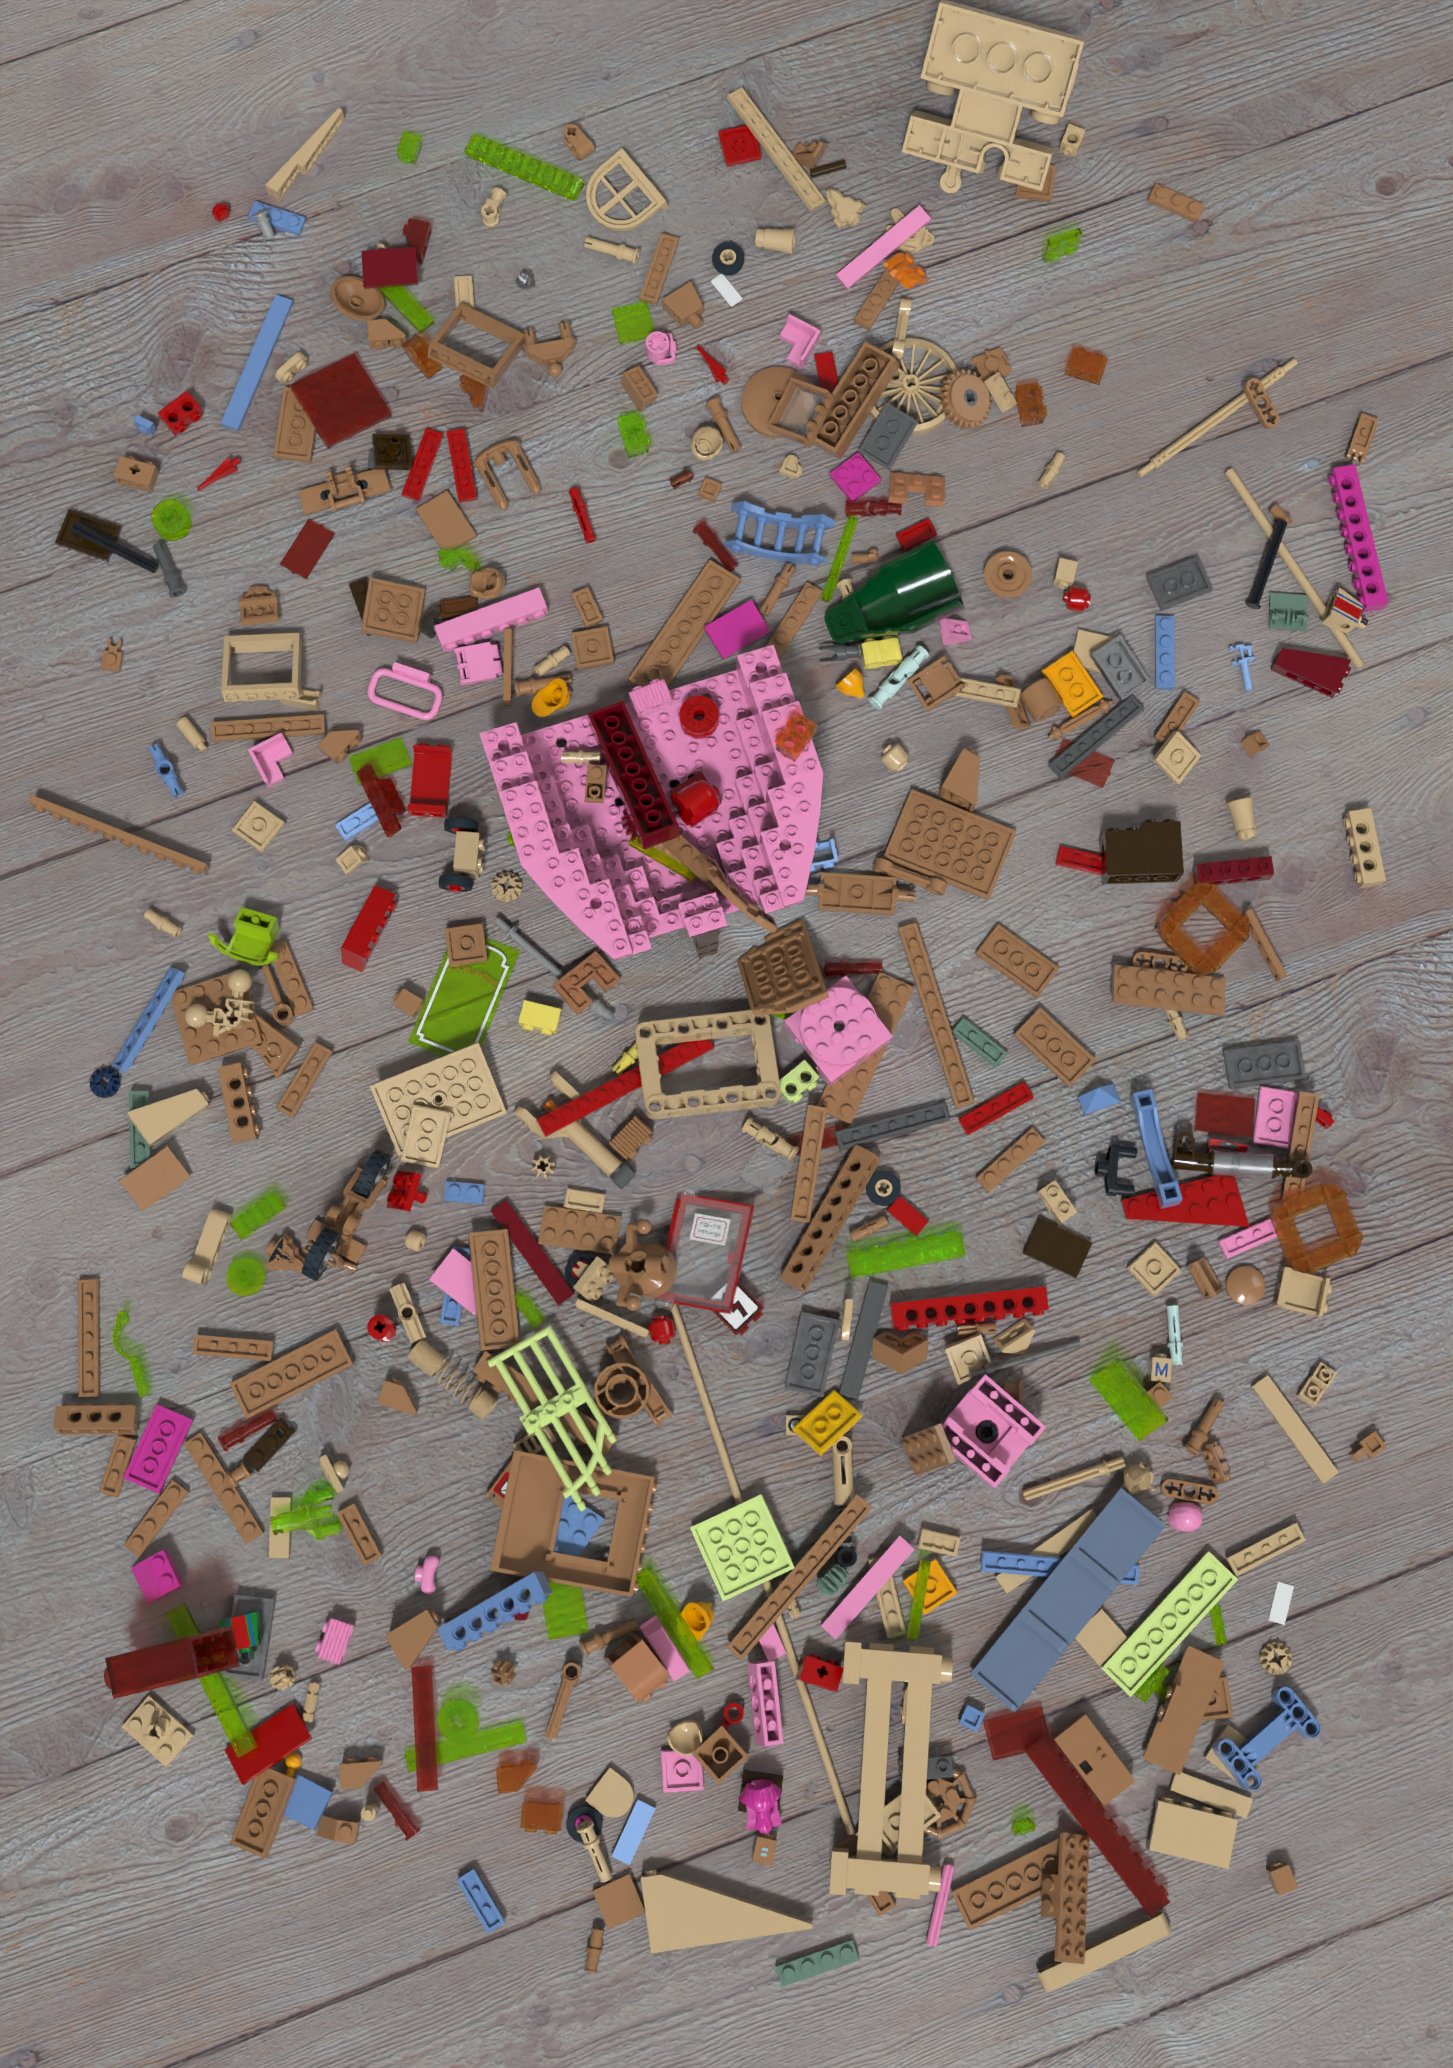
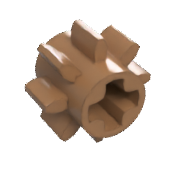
M498 1660L490 1670L493 1673L492 1680L498 1685H504V1683L509 1685L516 1676L514 1665L508 1660H503L502 1663Z

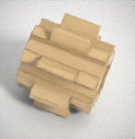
M539 1155L538 1161H532L536 1167L531 1170L532 1172H537V1178L543 1175L547 1179L549 1173L554 1174L551 1168L555 1166V1163L550 1162V1156L543 1159ZM541 1163L549 1165L544 1172L538 1169L541 1167Z
M283 1663L272 1669V1673L269 1675V1682H271L272 1687L277 1690L281 1689V1691L294 1684L293 1681L296 1679V1672H294L293 1667Z

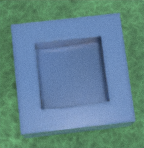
M139 415L135 417L134 423L137 430L144 435L148 433L154 436L157 431L154 423Z
M966 1704L958 1723L978 1732L985 1713Z

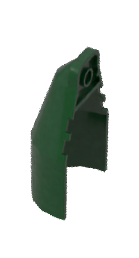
M933 540L881 566L879 572L872 578L869 577L858 591L855 590L840 605L827 611L824 619L833 641L837 644H844L851 640L857 641L913 634L963 610L964 603L953 575Z

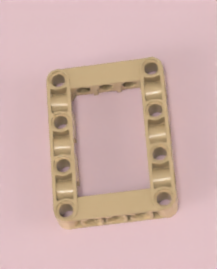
M751 1010L648 1021L642 1022L637 1026L635 1039L644 1108L649 1118L664 1119L769 1107L778 1103L781 1090L769 1014L754 1015ZM762 1019L764 1023L757 1024L755 1020ZM724 1023L727 1027L722 1029L717 1024ZM681 1027H685L688 1029V1031L682 1033L678 1029ZM647 1031L650 1033V1035L648 1037H643L640 1035V1033ZM751 1035L758 1085L721 1087L719 1090L704 1091V1089L681 1092V1094L667 1096L662 1093L656 1045ZM772 1091L775 1093V1096L768 1097L765 1093ZM732 1095L735 1096L737 1100L731 1102L727 1099V1097ZM696 1100L698 1105L691 1106L688 1102ZM657 1104L660 1108L655 1111L650 1106Z

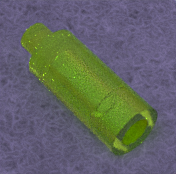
M521 1292L515 1294V1299L518 1301L516 1306L533 1329L545 1322L528 1296L524 1297Z

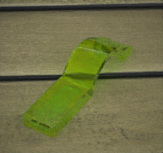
M121 1310L118 1311L112 1334L113 1345L122 1357L129 1359L139 1397L146 1398L151 1396L141 1358L127 1354L121 1345V1332L125 1325L130 1322L127 1311Z

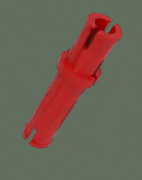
M572 488L568 491L573 504L572 509L576 512L585 543H592L597 538L586 510V502H583L580 488Z

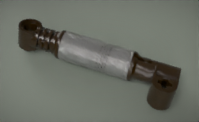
M1186 1131L1180 1132L1175 1139L1173 1168L1175 1170L1204 1171L1212 1175H1238V1177L1274 1179L1279 1177L1280 1174L1282 1177L1285 1175L1289 1177L1291 1175L1292 1178L1304 1179L1309 1177L1313 1170L1311 1163L1302 1158H1293L1292 1160L1290 1158L1287 1160L1283 1158L1281 1160L1275 1154H1255L1251 1152H1236L1235 1154V1151L1211 1150L1210 1152H1195V1138L1190 1132ZM1184 1136L1191 1140L1190 1143H1187L1186 1147L1192 1148V1152L1177 1151V1147H1183V1143L1179 1141ZM1300 1163L1307 1165L1308 1169L1304 1174L1297 1172V1166Z

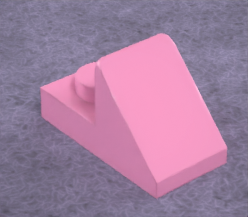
M948 618L940 620V632L944 645L972 640L968 622Z

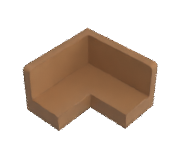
M885 1331L873 1338L872 1358L900 1374L927 1359L928 1339L916 1332H912L900 1339Z

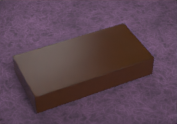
M476 597L439 601L442 620L454 619L478 610Z

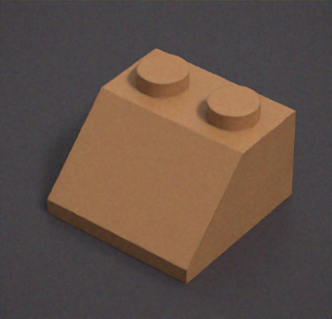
M723 1726L716 1730L692 1753L718 1785L749 1757Z

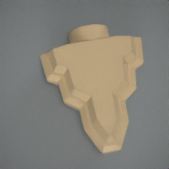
M832 188L825 192L827 202L832 207L833 222L838 229L848 224L850 227H853L861 220L862 216L860 214L866 207L863 202L854 200L851 196H843L839 191Z

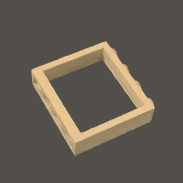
M300 633L224 636L221 686L224 702L300 699L302 662ZM293 651L292 683L229 686L231 653Z

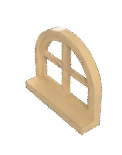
M622 148L593 173L587 185L586 200L592 216L599 224L610 230L629 231L644 224L659 210L665 212L669 208L664 197ZM620 164L633 181L617 193L604 177ZM602 180L614 197L599 209L596 202V192ZM639 187L651 201V204L638 215H635L623 199L635 188ZM620 202L632 218L628 220H614L604 214Z

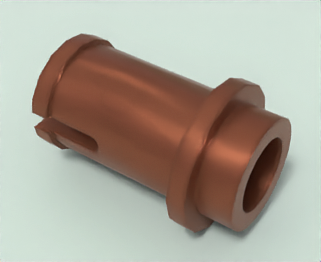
M683 469V472L669 479L674 490L687 482L690 483L694 479L689 469Z

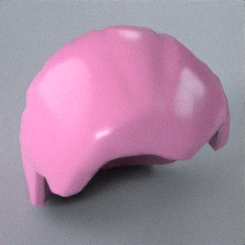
M1176 1502L1169 1509L1168 1521L1173 1529L1191 1532L1201 1526L1203 1515L1201 1509L1194 1503Z

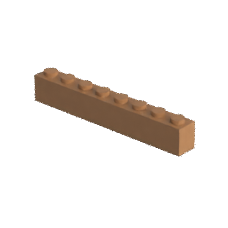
M485 1351L473 1369V1372L476 1373L475 1378L483 1383L486 1380L493 1384L491 1386L492 1389L500 1394L502 1391L509 1394L508 1399L518 1404L497 1366L489 1367L487 1361L494 1356ZM505 1364L530 1410L532 1411L540 1406L541 1403L526 1377ZM541 1387L548 1401L556 1397ZM577 1410L593 1439L596 1441L598 1423ZM568 1412L561 1416L559 1420L567 1434L570 1433L575 1436L574 1441L584 1447L587 1442L570 1413ZM604 1434L602 1454L607 1456L613 1444L609 1442L607 1435Z

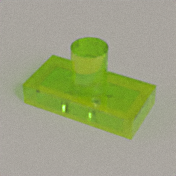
M1160 1665L1133 1695L1144 1703L1153 1693L1160 1699H1164L1167 1688L1161 1682L1170 1671L1163 1665Z

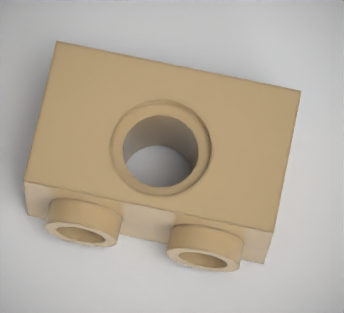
M1056 1180L1036 1193L1058 1225L1077 1213Z

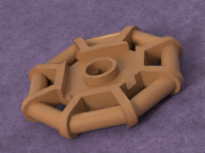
M953 1768L955 1779L952 1783L941 1778L926 1782V1795L939 1811L941 1817L936 1820L937 1829L928 1826L924 1829V1832L936 1837L937 1840H941L942 1837L960 1829H966L974 1803L977 1802V1798L973 1795L964 1771L961 1772ZM959 1782L965 1797H959L955 1786ZM939 1794H941L944 1803H940L939 1806L935 1805L936 1802L933 1800V1797H938ZM965 1802V1807L959 1818L956 1815L959 1803ZM952 1817L957 1821L941 1829V1822Z

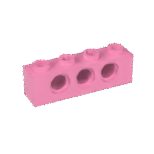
M775 1661L749 1662L747 1667L756 1745L771 1746L784 1744Z

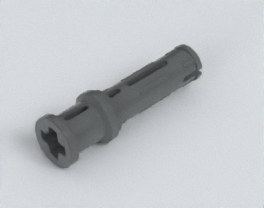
M158 542L153 545V549L164 573L163 581L168 585L171 598L180 597L186 590L180 583V575L175 572L164 543Z

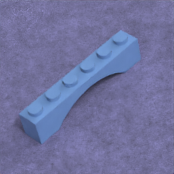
M1150 1089L1133 1093L1130 1101L1160 1209L1179 1205L1183 1199L1178 1181L1165 1150L1153 1091Z

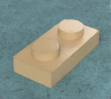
M999 372L984 381L1002 413L1018 404Z

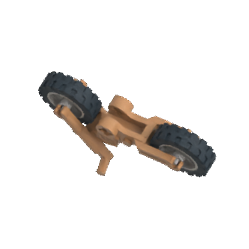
M376 1149L365 1166L360 1164L357 1167L354 1175L343 1190L344 1201L338 1207L335 1205L331 1206L325 1217V1221L328 1224L318 1235L315 1243L308 1240L307 1246L303 1249V1252L308 1254L302 1267L301 1273L317 1281L325 1272L327 1265L334 1268H344L353 1272L356 1271L358 1265L344 1261L339 1256L342 1248L346 1247L358 1228L363 1217L361 1213L364 1210L371 1209L383 1188L388 1184L390 1178L385 1175L391 1162L390 1155Z

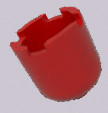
M698 780L672 794L671 801L673 805L677 804L680 810L677 814L681 820L692 828L718 810V796L720 793L715 785L712 786L704 780Z

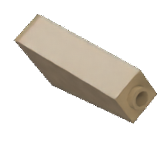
M194 1089L132 1110L127 1113V1116L148 1145L152 1147L209 1107L207 1103L209 1098L203 1091L199 1092L198 1089Z

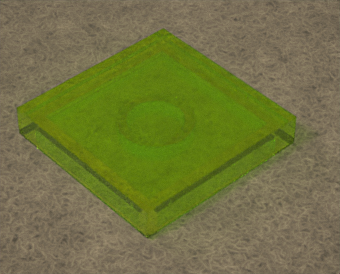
M647 302L611 309L620 345L646 340L648 335L654 332Z

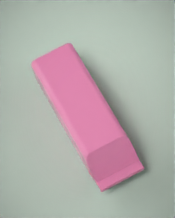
M656 1615L639 1626L673 1681L691 1671Z

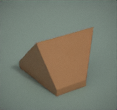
M819 141L818 143L812 142L811 144L805 142L804 145L797 143L791 154L799 164L813 169L816 168L830 142L822 143V141Z

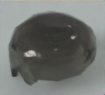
M435 608L425 611L418 623L420 631L430 639L436 635L433 630L434 626L439 624L438 618L441 615V611Z

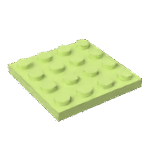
M763 1494L690 1527L722 1601L795 1568Z

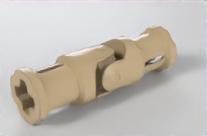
M751 1117L746 1121L741 1130L742 1133H748L755 1138V1141L763 1144L774 1153L783 1155L789 1162L795 1158L799 1151V1147H794L787 1143L785 1138L769 1131L766 1126H760Z

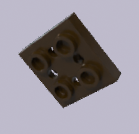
M372 434L375 470H412L413 463L409 435Z

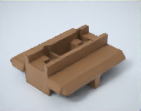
M1000 347L989 352L987 350L984 354L972 358L975 371L978 376L982 377L981 380L983 382L998 372L1002 377L1012 373L1009 362Z

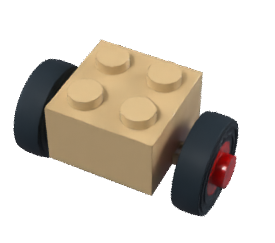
M464 816L445 819L444 830L456 834L454 872L453 874L441 875L439 877L438 884L441 889L453 893L471 891L473 879H479L480 873L483 874L484 862H482L481 855H485L484 839H481L480 833H477L479 825L476 820Z

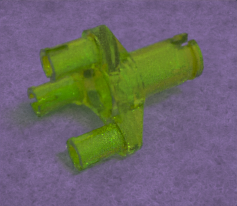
M332 1487L316 1492L314 1490L308 1491L299 1509L278 1514L276 1517L270 1516L274 1536L278 1535V1533L283 1534L303 1529L317 1541L324 1540L325 1537L341 1534L342 1530L339 1521L326 1525L319 1523L320 1519L334 1516V1511L325 1513V1511L333 1509L332 1504L316 1508L317 1503L334 1500Z

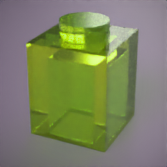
M403 132L397 148L399 160L406 164L412 163L416 165L423 146L421 136Z

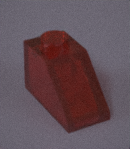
M409 218L408 223L403 227V235H405L406 243L409 247L417 248V260L420 264H423L432 233L430 222Z

